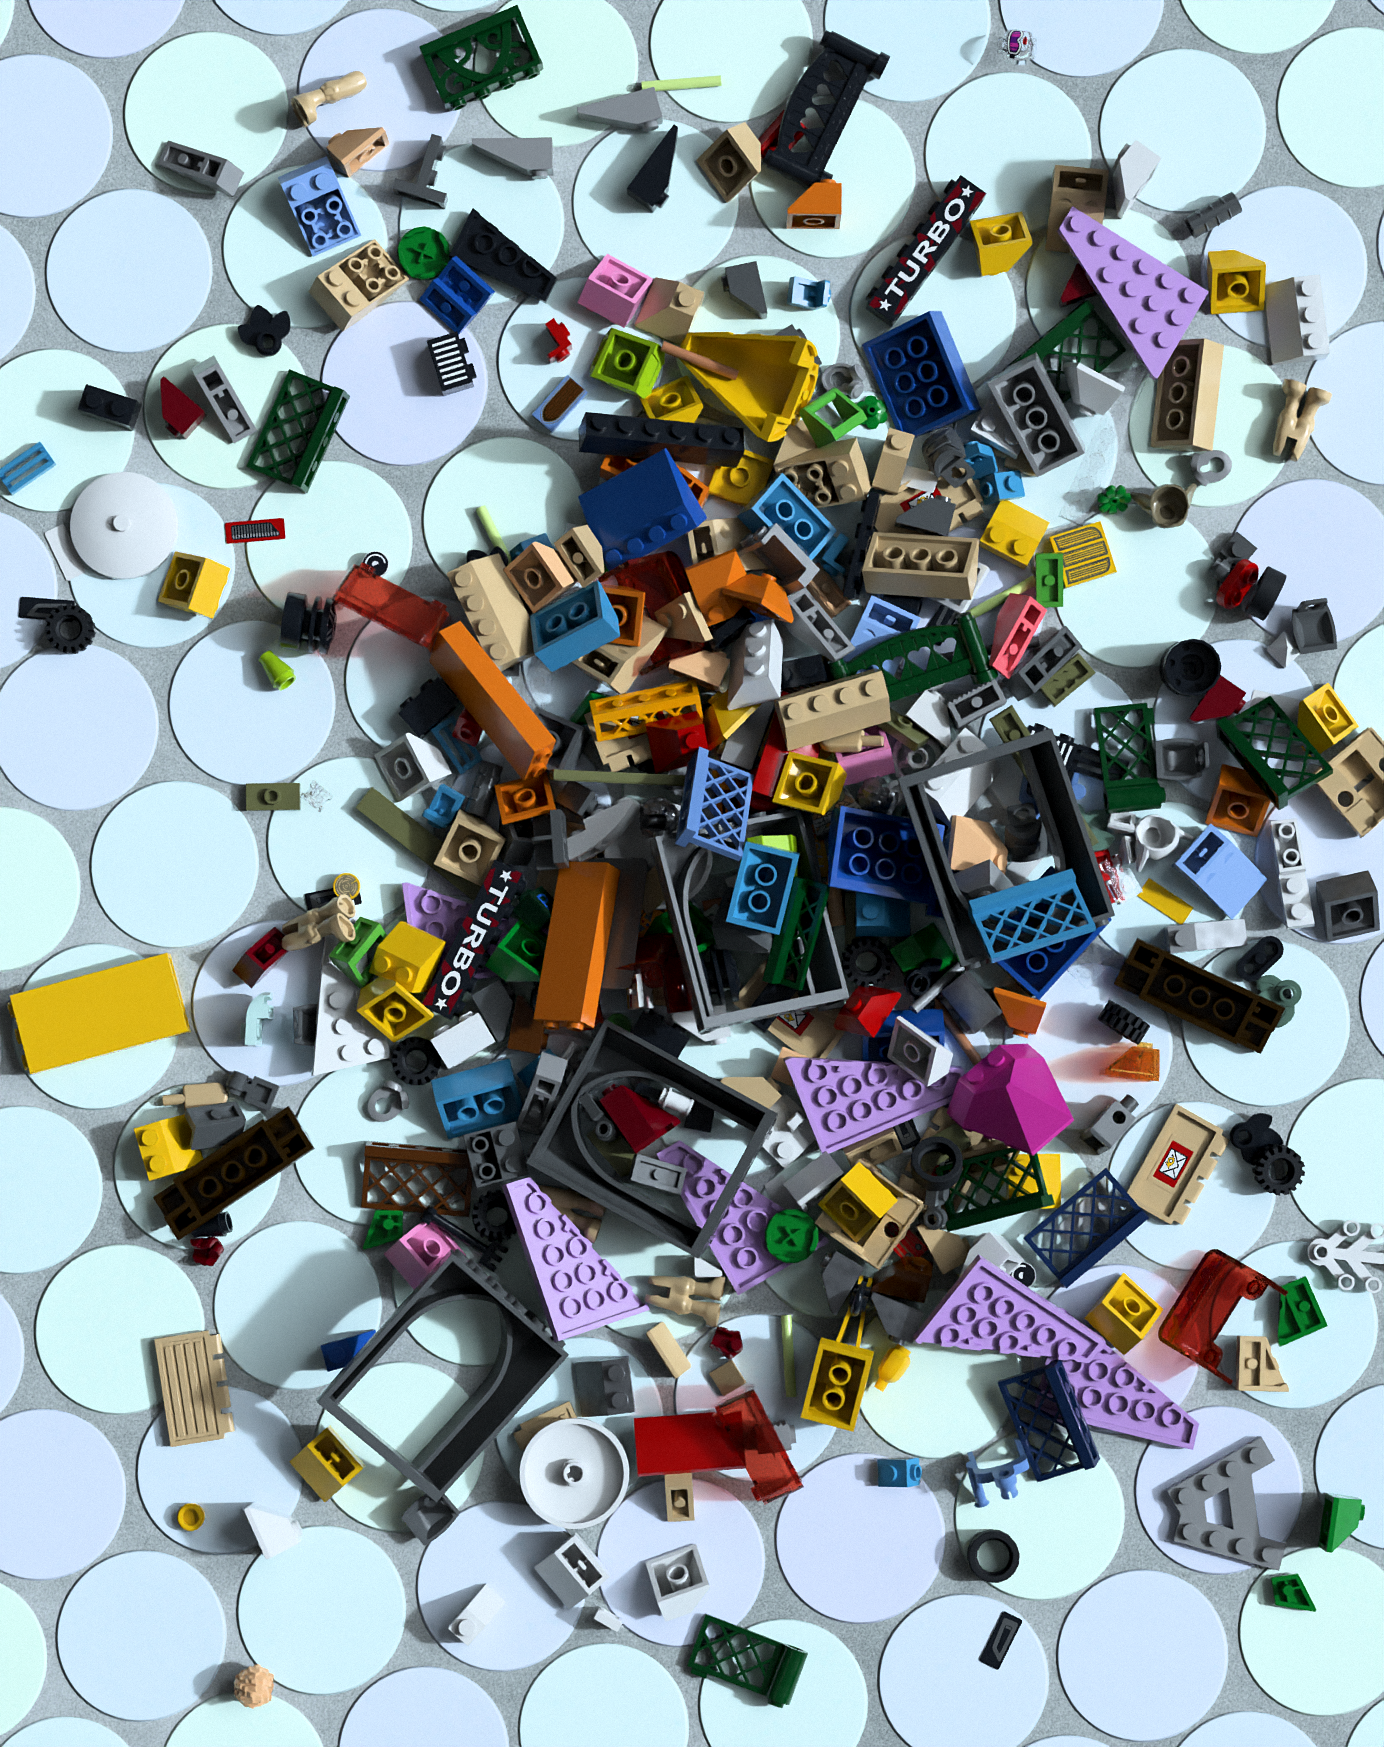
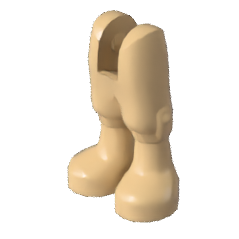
M360 71L349 72L339 79L325 82L319 89L301 93L291 98V105L299 123L303 128H306L317 120V106L327 103L334 104L340 100L352 98L363 91L367 86L366 77Z
M1284 379L1282 390L1286 395L1285 408L1277 417L1278 425L1273 444V455H1281L1287 437L1296 439L1291 449L1290 460L1297 462L1306 447L1310 434L1314 431L1316 412L1319 407L1329 404L1333 394L1320 388L1310 387L1306 395L1302 414L1297 418V410L1307 386L1299 381Z
M346 894L337 896L321 908L311 909L283 924L282 932L286 935L282 938L283 949L287 951L304 949L320 942L322 938L328 935H334L341 942L353 941L356 934L353 924L349 919L355 916L356 910L351 898Z
M538 1185L540 1191L550 1197L552 1200L551 1204L562 1215L565 1214L578 1229L582 1230L585 1238L591 1243H595L602 1220L576 1214L572 1209L578 1208L603 1218L606 1207L588 1197L580 1196L578 1192L571 1188L561 1189L547 1185Z
M649 1276L648 1284L668 1287L666 1298L661 1297V1295L646 1294L645 1302L674 1311L678 1315L690 1313L699 1315L704 1318L708 1326L716 1328L719 1321L721 1304L690 1299L689 1296L698 1295L721 1301L726 1277H714L710 1282H696L687 1276Z

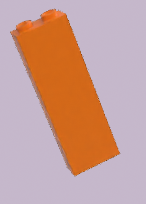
M461 621L439 631L429 660L430 664L523 781L532 776L536 778L546 771L549 758L553 754L555 738Z
M569 862V868L559 869L533 1018L542 1023L545 1029L557 1031L559 1027H566L568 1030L581 1032L583 1028H594L620 870L609 863Z

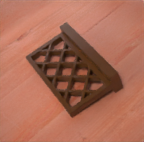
M367 1141L364 1153L365 1163L361 1208L423 1213L427 1206L419 1198L431 1189L440 1200L433 1207L438 1210L437 1213L439 1215L470 1216L473 1174L466 1149ZM371 1160L382 1161L389 1170L377 1179L370 1170ZM389 1162H397L393 1166L389 1164ZM401 1163H408L415 1170V1173L405 1181L395 1171V1168ZM415 1164L423 1166L419 1169ZM429 1165L436 1166L442 1173L433 1183L422 1173ZM443 1167H451V1168L448 1169L447 1171H445ZM455 1168L467 1169V1179L458 1186L449 1173ZM389 1173H392L401 1183L391 1193L380 1182ZM417 1175L428 1186L418 1195L407 1185ZM369 1177L374 1181L371 1185H369ZM446 1177L455 1189L443 1198L434 1186ZM377 1184L386 1197L380 1202L368 1201V1191ZM465 1185H466V1193H464V1192L462 1191V1189H461V1188H462L463 1186H465ZM402 1187L413 1197L406 1205L399 1204L393 1197ZM457 1191L465 1200L464 1210L453 1209L447 1202ZM388 1199H390V1201H391L392 1203H384V1202H386ZM416 1201L420 1206H415L412 1204ZM442 1204H444L446 1208H438V1207L441 1206Z

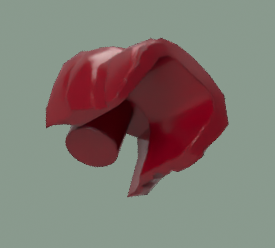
M215 1237L190 1239V1245L194 1249L193 1261L204 1266H214L224 1251L220 1240Z
M717 1326L709 1348L718 1351L720 1355L727 1359H732L743 1350L741 1332Z

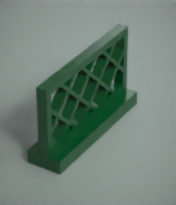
M1086 300L1073 309L1002 371L1036 352L1042 364L1043 358L1047 354L1058 355L1057 370L1046 371L1047 373L1056 374L1055 389L1058 394H1065L1061 397L1064 404L1071 398L1070 391L1059 390L1060 375H1065L1064 371H1061L1062 356L1076 357V363H1080L1081 357L1095 359L1094 371L1100 373L1122 355L1126 348L1097 314L1093 304ZM1091 317L1098 325L1097 336L1083 335L1084 323ZM1079 328V334H1072ZM1102 331L1107 337H1101ZM1067 337L1078 338L1077 353L1063 352V342ZM1083 338L1097 340L1095 355L1081 354ZM1101 340L1111 341L1117 348V351L1110 357L1100 356ZM1059 345L1058 352H1057V351H1052L1054 348H1056V347ZM1099 359H1104L1105 361L1099 365Z
M289 369L246 467L308 493L350 399V395L344 389L330 386ZM293 379L303 381L306 390L292 396L290 386ZM321 389L328 391L329 394L326 401L316 405L311 393ZM308 395L312 407L299 413L294 401ZM291 403L295 415L281 420L279 415L281 406ZM314 412L317 418L315 426L305 430L301 417ZM297 420L301 432L288 437L284 425ZM280 427L284 439L270 444L268 439L270 431ZM304 437L306 442L304 450L294 454L290 442ZM286 444L290 456L277 461L273 449ZM269 451L273 464L266 467L255 465L259 455ZM293 461L295 471L291 479L282 476L279 466ZM275 468L277 473L272 472L270 470Z
M1271 696L1229 720L1224 717L1216 722L1217 738L1278 810L1288 806L1289 799L1333 774L1332 767ZM1267 707H1270L1275 713L1273 719L1258 717L1259 712ZM1241 722L1253 723L1251 732L1239 731L1236 725ZM1256 725L1272 726L1270 735L1255 733ZM1276 726L1288 728L1290 731L1289 737L1275 736ZM1253 739L1268 741L1267 750L1255 749L1252 746ZM1272 742L1287 744L1286 753L1271 751ZM1291 745L1303 746L1306 749L1305 756L1289 754ZM1269 758L1284 760L1282 769L1271 768L1268 765ZM1288 761L1303 762L1302 771L1286 770ZM1307 763L1318 764L1323 769L1316 774L1305 772ZM1284 777L1300 778L1299 784L1288 789L1283 783Z
M1011 1147L962 1160V1166L965 1167L955 1187L949 1188V1196L945 1201L949 1219L946 1222L947 1232L1055 1205L1052 1194L1048 1195L1038 1154L1036 1153L1033 1156L1029 1154L1030 1161L1027 1167L1015 1161L1020 1151ZM1013 1153L1012 1156H1011V1158H1010L1009 1156H1007L1006 1154ZM996 1157H1001L1008 1162L1002 1174L992 1168ZM973 1163L984 1168L979 1180L968 1174ZM953 1164L936 1167L937 1176L945 1175V1171L951 1170ZM1012 1166L1024 1172L1018 1184L1007 1178ZM989 1172L999 1178L994 1190L983 1184ZM1028 1176L1036 1180L1038 1192L1030 1193L1023 1188ZM965 1178L976 1185L970 1197L959 1190ZM1004 1182L1015 1189L1008 1200L998 1194ZM980 1188L991 1195L985 1206L975 1201ZM956 1195L967 1201L963 1211L958 1213L955 1212L953 1204Z

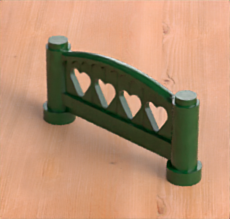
M970 611L957 615L955 617V624L928 626L902 632L872 645L850 661L846 662L842 657L836 662L831 660L827 662V670L831 681L855 675L858 670H867L871 665L878 666L879 670H882L889 695V703L969 674L974 685L984 684L997 678L998 672L989 665L990 659L975 616H972ZM947 638H954L956 640L951 662L934 650L936 642H945ZM922 647L930 649L925 671L909 660L908 654L911 651H919ZM896 656H902L905 659L900 680L882 667L885 660L893 661Z

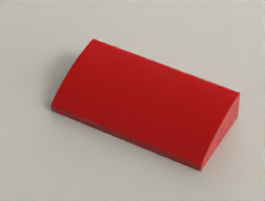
M782 691L780 696H784L791 693ZM776 711L751 793L752 797L773 803L772 800L788 753L794 752L818 758L821 749L819 742L787 751Z
M743 1410L634 1418L638 1477L747 1468Z

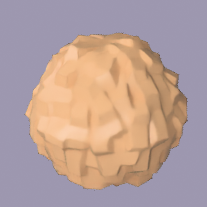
M259 1664L242 1670L235 1676V1697L243 1706L252 1709L269 1703L272 1699L274 1674L269 1673L268 1669L261 1667Z

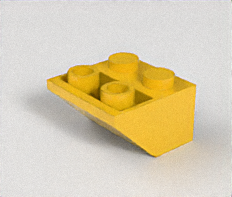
M331 1425L289 1461L324 1502L328 1501L366 1466Z

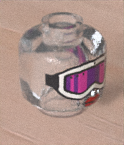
M1008 29L1004 34V38L999 37L997 53L1002 54L1004 63L1025 66L1029 64L1031 59H1035L1037 38H1033L1029 30Z

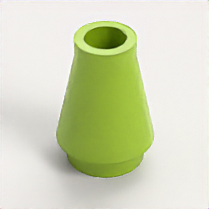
M271 650L263 653L258 659L274 688L277 687L280 691L285 690L296 680L294 669L274 655Z

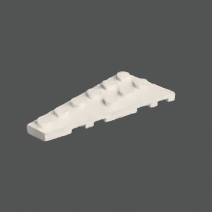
M357 912L353 918L349 919L353 925L358 919ZM328 935L323 938L321 978L316 1014V1037L311 1076L391 1058L386 1036L356 1011L360 988L340 971L329 958L330 953L340 942L334 935ZM366 953L356 965L360 974L369 964ZM372 978L369 980V982H368L366 985H368L369 983H371V982L373 981Z

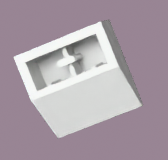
M470 1011L457 1019L459 1024L450 1028V1026L445 1025L433 1032L435 1038L431 1039V1042L448 1069L455 1067L497 1043L481 1014L476 1013L474 1015Z
M576 1532L534 1567L569 1610L594 1592L611 1576V1573Z

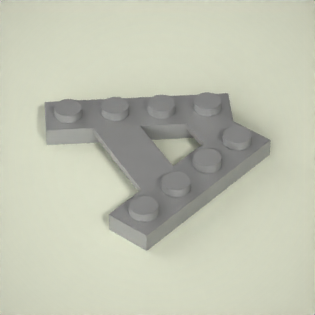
M1261 1436L1166 1489L1180 1513L1173 1541L1280 1570L1286 1544L1261 1537L1259 1534L1252 1474L1275 1461ZM1225 1489L1228 1492L1232 1528L1208 1522L1206 1516L1205 1501Z

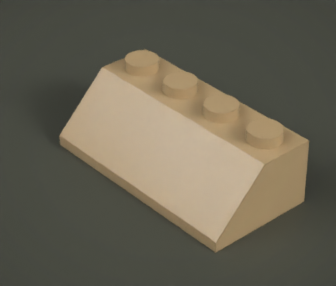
M1205 338L1179 341L1158 377L1150 447L1187 452L1213 451L1224 345Z
M873 532L862 569L866 593L971 600L977 581L979 539Z
M497 553L470 561L446 574L481 647L502 672L535 654L530 616L517 589L503 569L506 566L500 554Z
M876 668L780 696V699L773 700L787 751L891 721L889 695L882 670Z

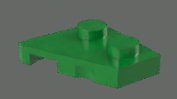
M1305 1275L1279 1287L1277 1344L1279 1347L1328 1326Z

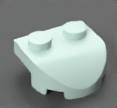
M263 992L250 1003L246 1013V1023H241L240 1031L241 1040H245V1045L262 1046L263 1019L274 1020V1007L268 1005L267 1002L272 1001V992Z

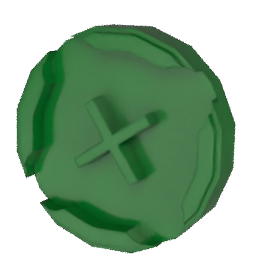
M426 226L416 227L405 233L397 249L398 262L407 275L417 280L435 279L450 261L449 243L444 235Z
M785 1209L776 1213L769 1220L765 1229V1243L769 1252L776 1259L785 1263H798L807 1259L815 1251L818 1244V1229L814 1220L807 1213L797 1209Z

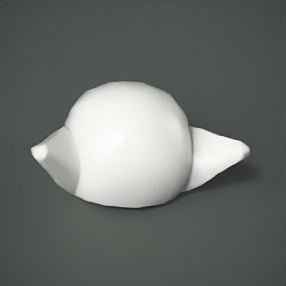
M1150 814L1143 817L1136 823L1134 830L1136 838V871H1142L1148 857L1154 860L1168 857L1177 849L1179 839L1193 842L1195 838L1158 814Z

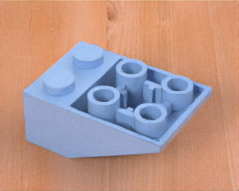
M327 156L278 177L313 257L362 236Z
M871 596L850 640L855 650L844 656L843 660L846 662L850 661L859 653L886 638L916 629L921 618L875 596ZM896 656L893 661L885 660L882 667L894 676L903 657ZM871 665V666L868 667L867 670H866V669H860V670H858L857 674H858V673H861V672H865V671L871 670V669H875V668H876V669H879V667L876 666V665Z
M1212 824L1207 825L1171 865L1231 920L1268 880Z

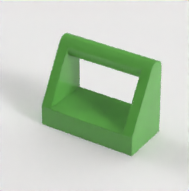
M835 387L799 411L818 448L838 440L867 420L863 410ZM831 401L842 419L833 426L828 425L815 414V412Z
M360 916L353 925L356 934L355 939L350 942L340 941L330 953L329 958L358 988L362 989L374 975L369 972L373 959L361 974L357 970L356 965L375 941L380 944L387 934L380 923Z

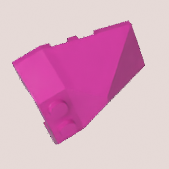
M1028 1043L998 1045L958 1080L947 1110L948 1116L965 1131H975L983 1134L984 1138L999 1140L1008 1147L1032 1156L1074 1121L1046 1060Z

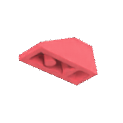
M1010 593L997 615L989 665L1006 679H1010L1047 611L1031 596Z

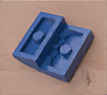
M455 256L451 258L438 278L430 283L419 300L454 332L457 331L459 335L482 310L495 291Z

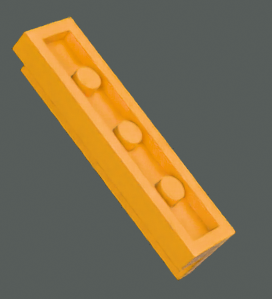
M696 680L589 701L597 742L645 733L646 723L658 721L653 718L658 711L664 710L670 713L667 717L670 718L682 715L681 709L684 706L695 704L696 711H698L702 721H704ZM639 716L643 718L639 725L631 726L626 723L630 717ZM611 721L617 724L613 730L601 732L600 723Z

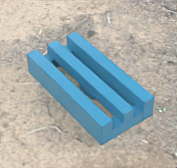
M38 442L0 469V478L9 492L14 495L57 464L43 444ZM41 451V454H39L37 457L26 463L24 466L13 472L8 477L5 476L8 472H10L11 470L19 466L21 463L35 455L37 452ZM46 458L47 463L12 486L10 482Z
M452 715L431 729V731L462 775L480 763L483 758L475 747L467 744L475 756V759L471 761L457 739L452 736L448 725L452 723L455 727L457 723L456 718ZM443 729L466 762V765L461 766L440 735V730Z

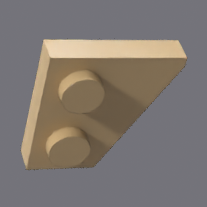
M692 591L684 593L654 612L658 623L668 629L664 635L665 637L696 642H706L713 639Z
M1237 1335L1235 1390L1289 1392V1387L1284 1382L1279 1371V1364L1271 1353L1272 1348L1267 1337Z

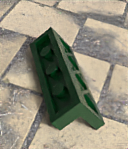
M794 876L779 935L775 934L762 981L771 984H782L797 990L803 989L831 888L827 884L802 876ZM810 886L821 889L819 900L811 904L808 897ZM809 912L813 922L810 928L804 930L801 924L802 915ZM802 938L806 946L805 951L797 957L794 944L795 941ZM795 964L798 970L796 982L785 979L788 967Z

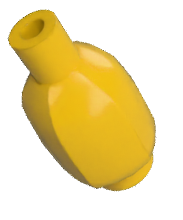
M897 1344L895 1348H890L878 1367L879 1379L874 1387L883 1392L888 1383L897 1382L910 1365L909 1355L911 1351L900 1344Z

